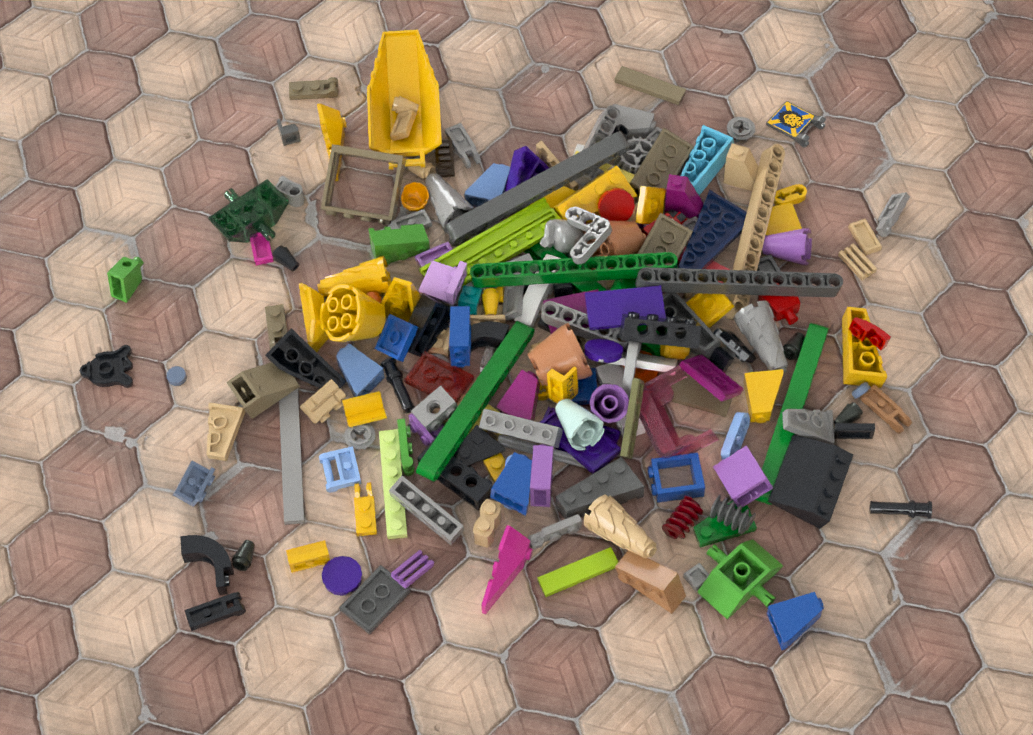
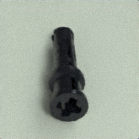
M394 358L385 359L381 362L380 366L383 367L387 375L386 380L392 385L403 413H410L415 406L403 383V374L396 365L397 360Z
M914 500L908 503L870 501V514L908 515L910 518L922 516L931 519L932 501L927 503L915 502Z

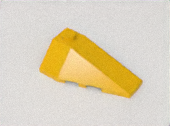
M317 104L320 126L330 159L332 144L344 145V128H347L345 117L341 118L339 110L323 104ZM342 155L339 158L335 181H339Z
M394 277L381 301V304L385 305L386 317L388 318L389 314H392L408 322L421 295L412 282Z

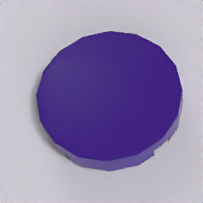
M593 339L586 342L584 354L596 362L601 359L605 363H613L622 358L623 347L612 340Z
M334 557L323 567V584L334 595L344 596L347 593L354 592L362 582L361 566L351 557Z

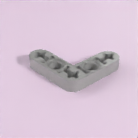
M571 207L565 213L568 223L586 231V233L571 249L570 255L575 264H583L608 238L612 232V227L605 218L579 207ZM587 220H593L590 224H584ZM590 239H596L595 242L587 244Z
M630 341L628 345L622 389L626 392L628 398H630L632 379L635 376L636 363L640 355L641 342Z

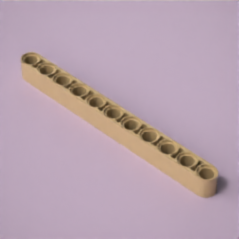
M774 144L761 154L732 270L757 271L785 157V150L780 144ZM726 294L735 307L724 316L729 320H733L735 318L734 315L738 311L749 305L751 295Z

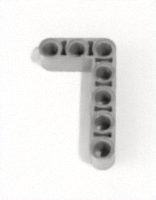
M608 106L599 115L583 150L612 135L621 115L620 110L616 106ZM597 168L574 181L584 186L604 171Z
M547 301L543 304L541 317L544 323L556 328L569 323L574 334L588 340H612L619 343L623 347V351L628 349L630 341L620 342L617 340L620 338V328L589 330V328L581 326L588 324L587 314L553 301ZM553 311L554 314L548 315L546 312ZM569 317L572 321L567 322L564 318ZM606 331L608 334L601 335L599 332Z

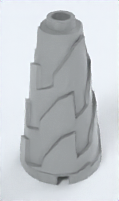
M432 173L425 180L426 188L442 228L449 234L446 225L474 208L466 199H463L456 189H453L449 183L445 182L439 174Z
M758 301L759 306L754 307L753 304L742 308L734 315V320L740 331L745 335L750 345L754 347L761 361L766 364L769 370L783 369L785 373L788 367L784 354L785 350L778 335L780 333L768 301Z

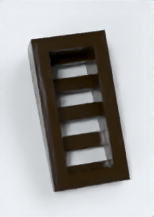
M442 140V144L435 148L436 172L441 177H455L452 140ZM451 167V169L440 170V168Z

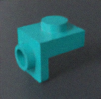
M464 285L458 300V306H470V315H477L482 288Z

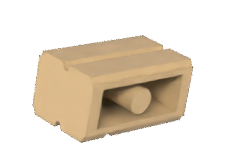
M331 379L304 402L300 408L313 423L316 424L318 421L323 423L331 416L329 412L333 408L337 411L343 405L342 400L346 398V395Z

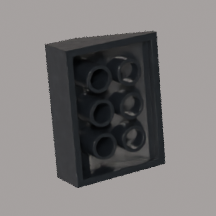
M793 434L767 502L819 529L831 520L853 454L836 445Z

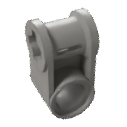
M281 176L279 182L269 189L272 196L293 207H300L305 203L302 186L285 176Z

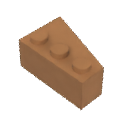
M627 551L615 566L618 578L623 583L629 584L671 614L686 597L678 573L649 558H643L640 555Z

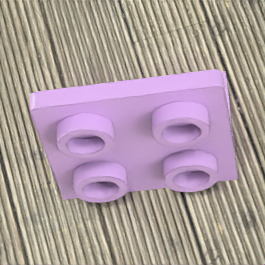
M431 261L419 288V293L454 305L467 276V263L460 261L458 266L453 268L436 261Z

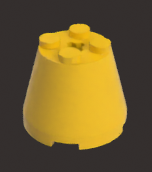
M340 284L330 290V295L326 302L321 304L320 326L330 340L336 342L374 338L381 334L385 326L386 308L385 305L356 287Z

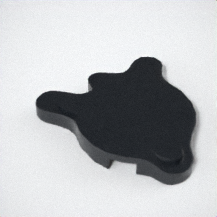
M123 345L118 350L96 354L91 362L88 361L87 364L80 367L81 376L99 387L121 385L125 388H130L133 385V380L125 372L133 368L131 361L128 359L132 352L131 347Z

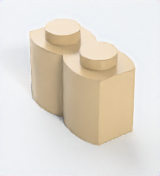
M486 499L481 505L480 517L476 520L473 527L475 544L487 548L492 545L495 539V530L501 523L500 502Z

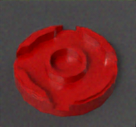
M617 187L604 192L598 202L600 216L608 221H627L632 216L635 208L634 199L631 194L623 188Z

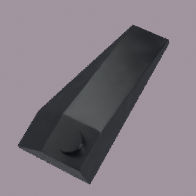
M292 328L265 355L278 369L319 389L331 379L339 388L347 382Z

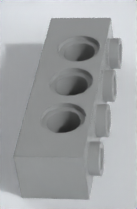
M488 409L483 410L479 428L538 444H546L554 448H559L563 429L556 426Z
M401 476L390 488L389 493L392 498L451 546L463 533L464 526L405 477Z

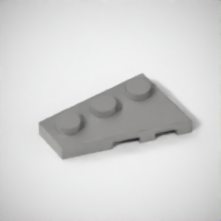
M786 409L782 412L784 430L805 438L832 445L835 444L833 410L822 412L820 410Z

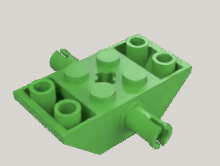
M753 539L741 543L728 556L716 544L712 546L713 549L709 548L706 554L716 561L718 565L712 570L697 593L728 620L753 596L758 598L767 608L770 604H773L776 597L769 593L763 585L783 567L778 560Z

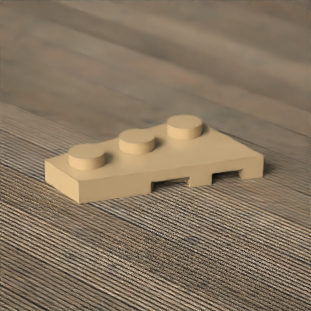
M208 403L209 434H207V456L209 459L227 461L246 411L243 407Z

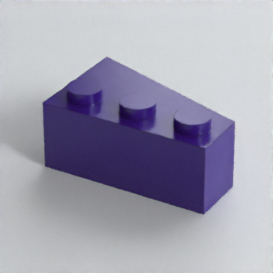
M527 146L519 148L513 153L505 192L549 169Z

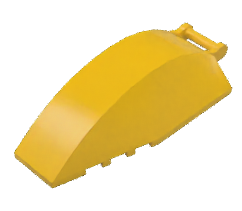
M418 30L383 32L378 47V55L374 61V69L371 72V80L367 86L369 149L404 157L420 156V159H406L405 167L421 166V168H425V155L442 144L439 84L434 76L433 68L430 65ZM401 96L415 104H419L409 136L393 141L390 135L398 113L392 111L394 97ZM389 163V170H394V167H398V164Z

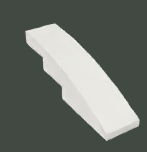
M546 254L543 260L561 258ZM555 283L529 285L523 297L522 315L514 320L533 327L539 310L542 311L543 300L547 299L548 294H552Z

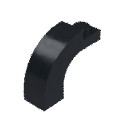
M494 321L471 325V352L484 346L498 348L509 332V325ZM454 366V371L462 373L464 367Z
M180 536L181 555L184 563L203 561L211 564L215 568L216 587L219 595L227 594V587L230 586L229 575H234V570L229 555L223 546L206 536Z

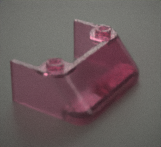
M679 365L646 382L644 385L639 418L656 453L663 458L695 453L719 440L712 429L697 437L693 435L678 437L664 406L673 400L674 392L671 385L688 377Z

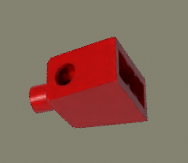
M758 295L757 302L768 301L774 314V321L786 319L789 325L798 321L796 315L800 309L798 296Z

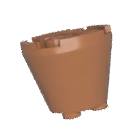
M634 220L609 221L612 232L591 257L638 254L647 237L641 232ZM590 239L587 244L595 242L596 239Z
M569 323L560 326L528 353L534 369L538 368L536 374L542 386H548L547 373L551 369L565 376L573 367H576L578 380L586 379L593 375Z

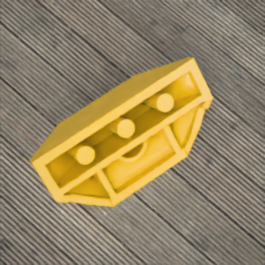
M299 283L308 345L318 352L329 339L326 332L321 329L319 318L321 304L325 303L324 296L311 287Z

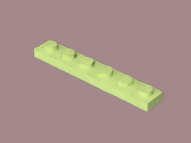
M398 429L379 431L387 538H407L405 507L392 498L389 493L390 488L402 476Z

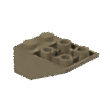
M272 362L242 371L226 382L251 419L300 387L292 375L278 369Z

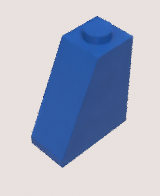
M514 452L492 486L490 498L526 516L529 505L532 460L526 455Z
M815 592L768 606L767 616L781 650L788 648L820 619L824 606L821 598H817Z

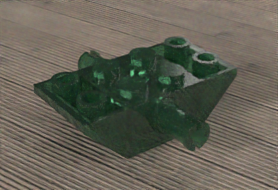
M266 179L242 196H239L234 189L230 188L231 194L228 190L224 194V197L230 203L208 217V220L229 242L248 243L250 238L257 237L258 233L267 241H271L268 236L273 239L276 235L271 227L278 223L289 200Z

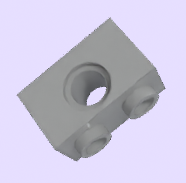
M439 386L412 409L411 412L430 433L437 430L444 420L450 418L458 406L442 386ZM440 408L438 413L432 414L434 409Z

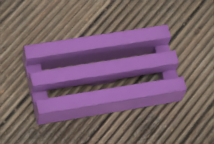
M421 550L391 573V577L405 589L434 566V561H429L427 555L423 556ZM423 563L425 564L406 581H403V579H405L409 574H412L419 566H421Z

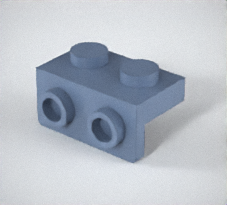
M191 461L173 496L193 507L197 502L201 503L206 496L204 491L206 486H210L215 478L213 475L215 468L211 467L209 470Z

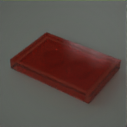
M425 351L404 381L406 384L428 395L439 386H442L457 404L474 380V375L456 366H451L450 363Z

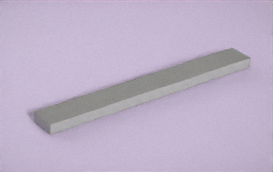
M297 388L279 400L285 525L305 523L299 389Z

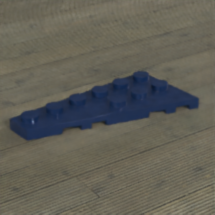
M709 189L678 268L706 269L742 233L747 212Z

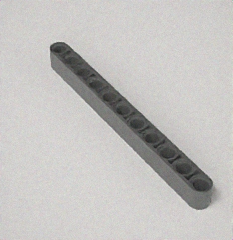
M616 132L452 220L446 225V229L454 243H459L623 155L631 147L622 132Z
M645 267L640 269L635 284L637 288L661 285L662 292L835 297L843 285V278L835 273Z

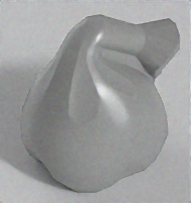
M553 219L546 222L544 237L541 239L540 245L544 248H551L553 246L559 252L570 253L571 249L584 234L581 229L570 225L566 219Z

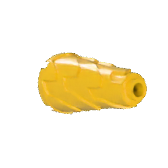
M380 256L359 263L360 265L345 269L343 272L325 277V279L320 280V283L317 284L319 293L323 294L324 297H328L333 287L346 284L356 287L365 294L369 292L386 294L391 284L390 272L387 270L388 265L385 257Z

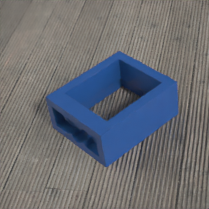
M450 306L449 350L451 366H470V306Z
M698 453L651 459V465L647 467L648 477L653 479L651 492L652 496H656L657 503L682 500L685 496L691 498L704 497L705 484ZM690 465L694 485L662 489L659 469Z

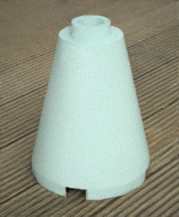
M570 399L558 402L555 411L570 445L576 450H585V447L588 445L594 446L604 433L603 421Z

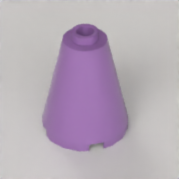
M810 228L766 235L762 248L763 254H771L775 258L808 265L809 263L806 259H810L812 238H808V233H811Z
M603 384L596 388L591 395V413L605 423L618 422L627 413L628 395L618 385Z

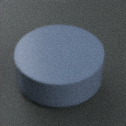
M175 366L168 370L167 379L171 385L180 386L185 383L187 375L182 367Z
M864 382L854 389L851 394L857 399L871 387L867 382Z

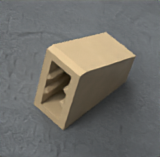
M732 143L726 157L723 183L752 191L758 165L750 148Z

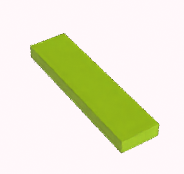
M609 547L537 577V581L545 597H548L615 569L619 561L612 548Z

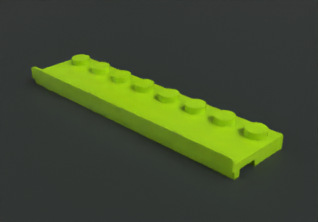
M545 197L433 261L453 268L457 267L460 261L466 262L467 276L463 282V287L472 282L470 269L473 265L510 260L541 241L544 237L546 222L561 218L549 206ZM431 262L419 268V272L424 277Z

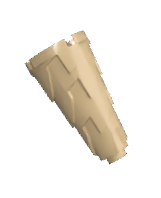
M610 495L600 496L589 506L588 509L592 512L590 516L585 514L584 526L588 530L643 558H651L655 555L657 551L656 543Z

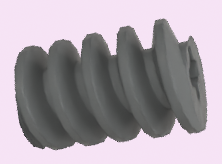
M720 494L712 505L710 518L714 519L717 516L719 523L724 520L725 526L731 524L732 530L738 528V533L743 534L752 525L756 513L749 517L748 509L742 513V506L740 505L735 509L734 501L727 505L728 498L720 501Z

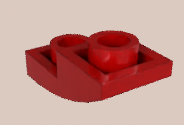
M855 317L848 328L852 335L861 342L868 338L881 351L891 339V336L881 328L861 318Z

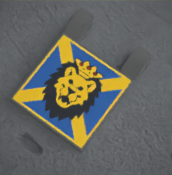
M786 101L766 122V125L794 139L805 148L809 145L808 140L810 137L802 133L811 123L818 129H823L826 125L824 123L826 119L823 116H816Z

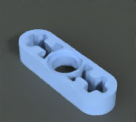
M735 413L721 449L722 460L741 449L750 425L748 413Z

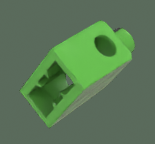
M122 257L107 272L111 297L126 303L129 301L142 281L141 266L144 262L141 258L134 257L132 260Z

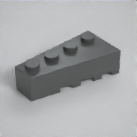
M667 292L663 295L665 315L677 317L678 320L685 321V318H692L699 322L702 326L699 348H690V351L697 356L703 355L709 360L714 350L721 346L720 340L677 293ZM660 325L657 327V330L663 333L665 326ZM678 328L675 331V335H682L684 328Z
M621 457L557 495L556 508L564 519L577 514L581 518L585 514H591L592 511L588 509L589 506L603 495H610L620 505L634 498H643L644 485Z

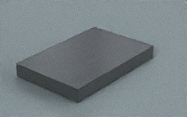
M380 565L339 609L370 635L407 597L411 589L409 587L405 589L391 577V573Z

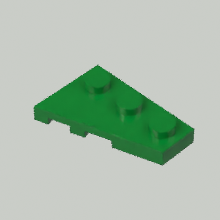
M748 505L742 507V513L747 509L749 510ZM709 516L693 527V532L700 548L757 530V526L753 521L747 531L739 534L738 528L732 530L731 524L729 526L724 525V520L719 523L717 516L714 519Z

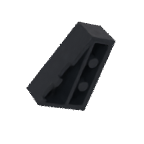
M422 294L408 321L418 327L408 350L409 353L423 358L438 341V335L450 327L448 325L450 323V305Z

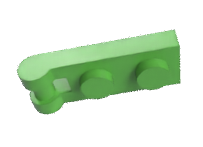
M397 419L403 473L406 476H411L414 474L415 469L413 459L409 457L410 454H413L412 442L408 443L407 437H411L410 425L406 426L405 419Z

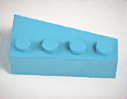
M705 125L702 126L701 133L696 139V145L692 149L690 158L681 173V176L689 178L698 195L703 192L725 165L731 144H734V138Z

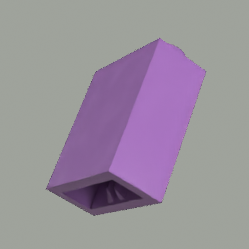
M546 444L533 445L530 504L531 506L550 507L553 478V446Z
M747 445L713 466L737 507L740 505L744 507L773 489V486Z

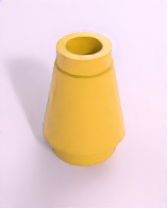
M485 289L481 295L485 315H496L500 294L497 289Z

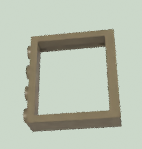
M332 144L321 209L326 211V215L336 216V213L343 214L344 218L354 219V216L361 217L362 221L371 222L372 219L379 220V224L389 225V222L396 219L406 158L401 155ZM340 155L398 164L389 216L331 206Z

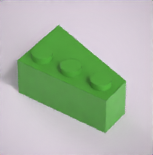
M423 224L401 225V229H391L389 226L384 227V230L377 231L374 228H368L374 259L384 256L388 265L391 262L406 260L409 257L430 250L429 239Z

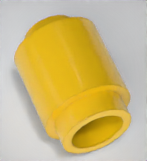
M660 345V355L665 358L685 359L690 352V348Z

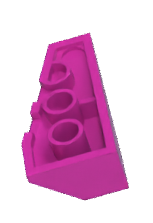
M506 525L498 548L500 550L498 555L499 562L494 561L492 571L494 579H489L481 604L483 614H487L524 568L526 561H530L533 549L530 548V540L509 525Z

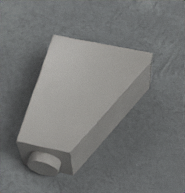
M613 104L621 113L617 125L622 124L628 129L629 140H631L632 136L635 139L639 138V136L645 139L656 128L657 122L654 121V113Z

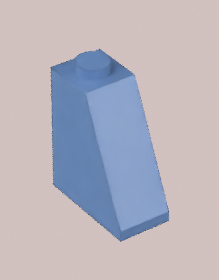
M493 163L465 191L464 197L470 205L478 207L504 193L510 166Z
M351 344L338 351L336 356L338 367L354 397L369 394L385 378L383 367Z

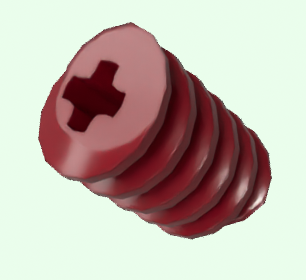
M685 496L684 500H681L679 506L675 508V512H672L670 518L662 525V530L672 539H677L678 537L684 539L686 536L683 532L689 533L690 528L688 526L693 527L695 525L692 520L698 521V515H702L704 512L693 498Z

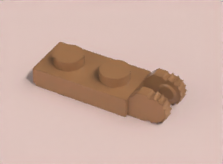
M873 385L860 396V400L898 434L904 430L902 425L895 420L896 417L907 427L912 424L911 419L902 411L903 409L876 385Z

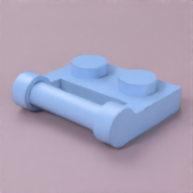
M353 446L319 455V460L323 464L327 484L325 486L327 492L331 493L341 488L354 486V484H362ZM331 460H336L340 480L334 481L330 464Z

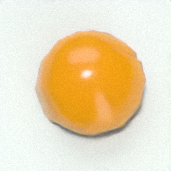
M409 183L405 185L402 191L401 204L409 211H420L427 205L429 192L426 186L421 183Z

